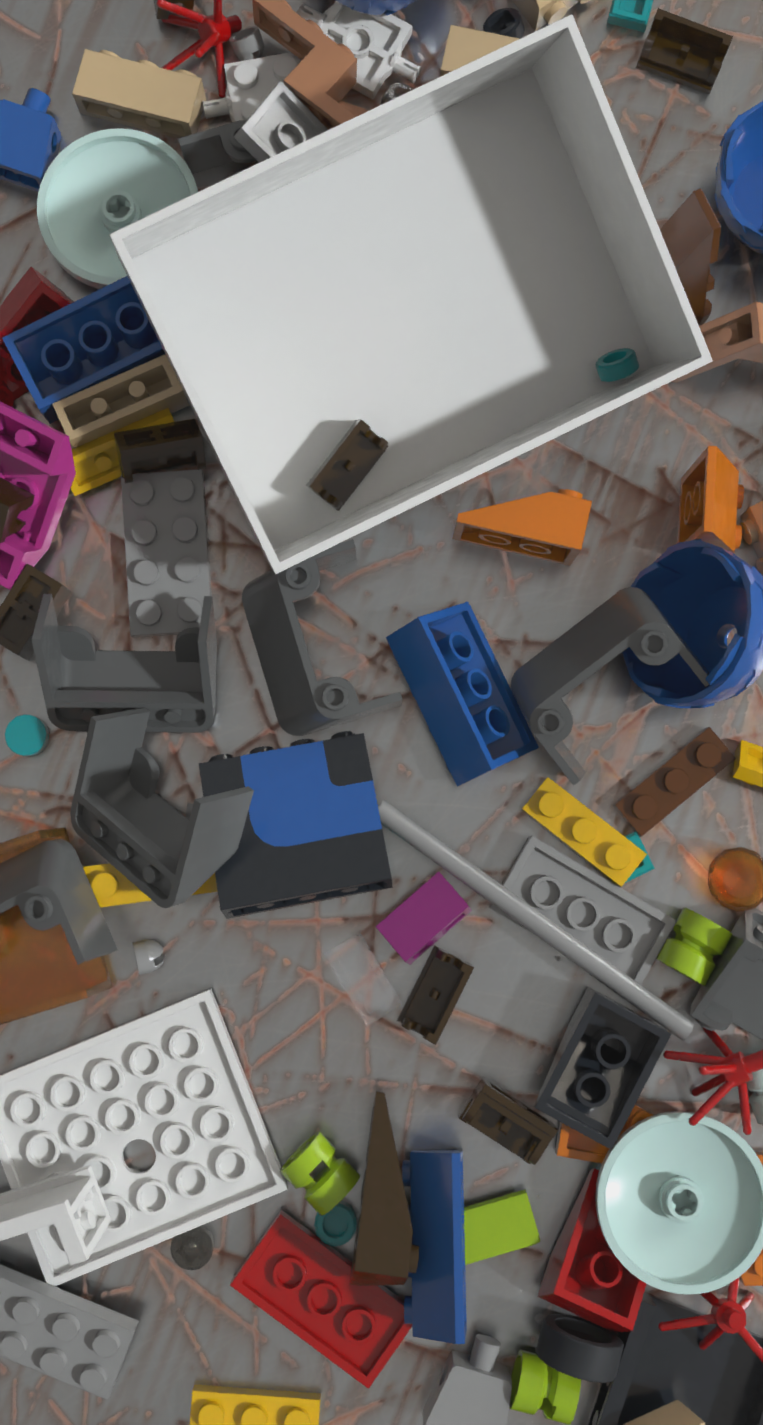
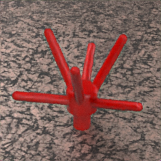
M157 0L156 4L159 8L179 15H169L168 19H161L162 22L196 29L200 36L198 41L162 66V68L172 71L194 54L197 58H201L211 47L215 46L218 93L220 98H225L226 80L223 43L229 41L231 34L242 29V22L239 16L225 17L222 14V0H214L213 15L205 16L165 0Z
M703 1028L709 1039L725 1057L664 1051L663 1056L666 1059L709 1064L699 1068V1073L702 1075L719 1074L692 1089V1095L699 1096L721 1085L689 1118L688 1122L690 1125L695 1126L733 1087L738 1086L743 1132L745 1135L752 1133L747 1082L753 1080V1072L763 1069V1049L744 1056L741 1051L733 1053L715 1031Z
M740 1277L729 1284L727 1298L718 1299L712 1292L700 1294L712 1305L711 1314L665 1321L658 1325L660 1331L715 1324L716 1327L699 1342L700 1349L705 1350L724 1332L730 1334L738 1333L763 1362V1348L745 1328V1310L754 1300L755 1296L752 1292H748L738 1303L736 1302Z

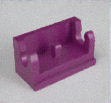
M438 871L375 927L401 958L411 965L472 910Z

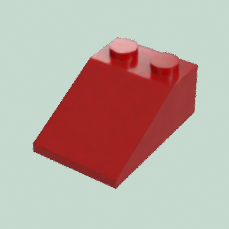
M593 1168L553 1249L537 1297L614 1333L633 1331L646 1283L630 1273L621 1264L603 1236L598 1222L595 1201L599 1170Z

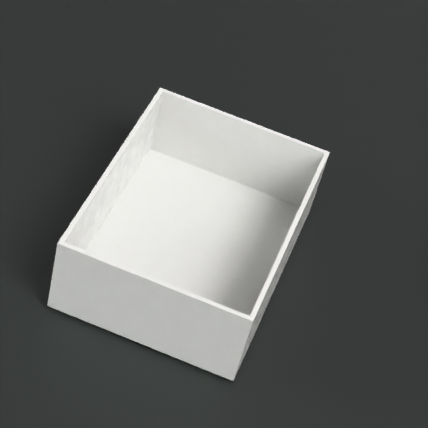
M572 14L109 234L129 281L248 524L275 574L713 361ZM622 348H630L635 351L639 363V368L636 372L617 381L603 382L600 380L595 366L600 357L608 352ZM361 419L370 426V430L376 435L384 438L388 442L389 447L341 509L337 511L309 489L306 484L353 423Z

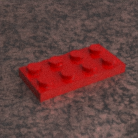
M281 1210L233 1277L230 1286L369 1389L412 1327V1324H405L404 1300L383 1285H350L352 1262L331 1246L323 1243L315 1234Z

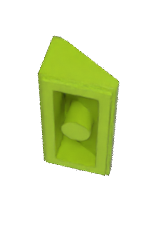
M526 1189L464 1207L465 1265L540 1243L538 1229Z

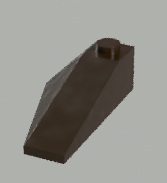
M376 1091L366 1153L367 1167L364 1172L360 1206L362 1208L356 1228L349 1284L357 1286L404 1285L408 1279V1273L416 1274L419 1245H412L413 1229L385 1093Z

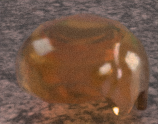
M745 847L729 848L722 851L712 860L708 870V887L711 895L715 897L722 907L740 912L755 909L763 902V858L758 852Z

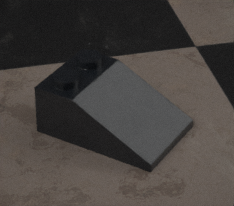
M588 987L568 1024L534 1107L612 1150L671 1033Z

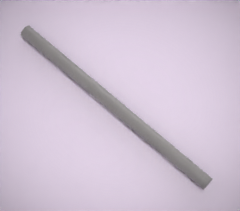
M383 800L378 807L382 825L683 1041L689 1036L694 1028L692 1021Z

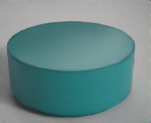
M622 348L606 353L598 359L595 366L601 381L612 382L626 378L636 372L639 368V363L634 350Z
M20 715L12 719L7 725L5 740L8 747L14 753L22 756H35L46 748L49 741V730L40 718L32 715Z
M341 1200L323 1216L316 1212L314 1228L318 1238L323 1243L329 1246H341L352 1239L356 1231L357 1218L351 1205Z

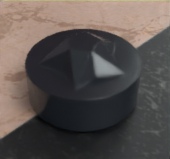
M502 8L493 12L486 19L483 31L521 39L525 26L518 10Z

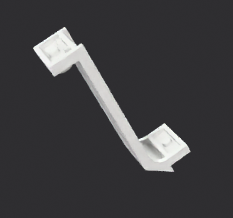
M91 1165L0 1194V1241L55 1224L57 1245L62 1251H65L70 1266L88 1260L111 1222L110 1214Z

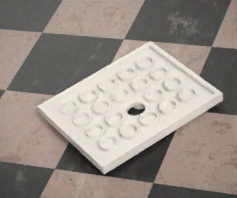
M212 989L193 995L0 1075V1161L11 1190L91 1165L111 1217V1222L88 1260L71 1266L65 1251H62L57 1245L55 1224L28 1232L45 1281L52 1286L60 1285L288 1189V1183L280 1172L281 1165ZM136 1139L149 1142L156 1154L154 1165L143 1172L129 1168L123 1158L126 1145Z

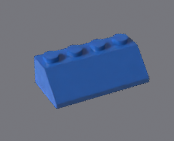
M128 276L2 338L39 411L49 424L59 420L52 405L53 403L165 355Z
M469 602L417 617L386 637L394 658L400 666L411 693L423 714L429 731L433 735L457 787L539 748Z
M412 1150L410 1152V1160H403L402 1180L404 1187H411V1205H408L413 1229L412 1245H419V1258L416 1274L408 1273V1277H412V1296L404 1297L405 1324H412L413 1337L452 1344H465L467 1314L463 1150Z

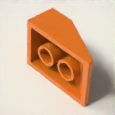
M708 446L681 477L677 543L701 539L704 542L735 553V549H739L742 539V527L736 524L737 509H741L744 500V486L738 484L739 471L717 446Z
M559 489L558 493L546 492L458 513L452 539L570 566L582 549L592 501L582 499L583 495L577 491Z

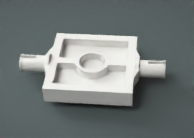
M337 1L323 14L307 6L305 3H302L300 8H298L297 14L305 20L314 21L326 36L337 44L341 43L347 46L355 58H357V79L352 89L374 99L385 79L391 76L393 72L412 83L418 78L421 66H417L401 57L402 50L412 35V25L392 14L385 15L383 13L382 15L375 16L360 13Z
M288 52L224 64L228 84L225 93L226 98L203 101L206 119L229 114L232 122L248 120L280 81L284 84L283 80L302 60L293 53Z

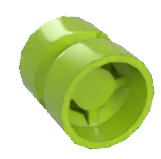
M683 908L673 927L677 934L676 937L667 938L656 959L689 979L705 986L716 967L712 958L714 955L723 954L733 934L706 917L688 908Z
M318 1131L288 1158L281 1167L280 1172L295 1189L303 1187L306 1190L305 1200L320 1216H323L332 1210L353 1189L360 1179V1174L345 1158H335L336 1148ZM322 1161L326 1167L313 1179L309 1173Z
M519 1350L511 1374L512 1389L509 1409L530 1415H535L538 1410H542L545 1419L570 1425L577 1410L581 1379L553 1369L545 1364L535 1353Z

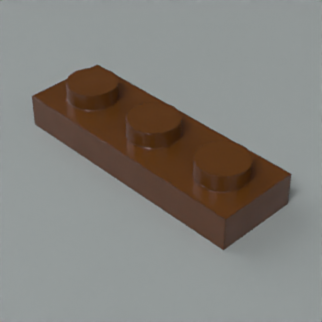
M707 727L615 802L613 806L633 831H637L639 837H642L736 758L710 727Z

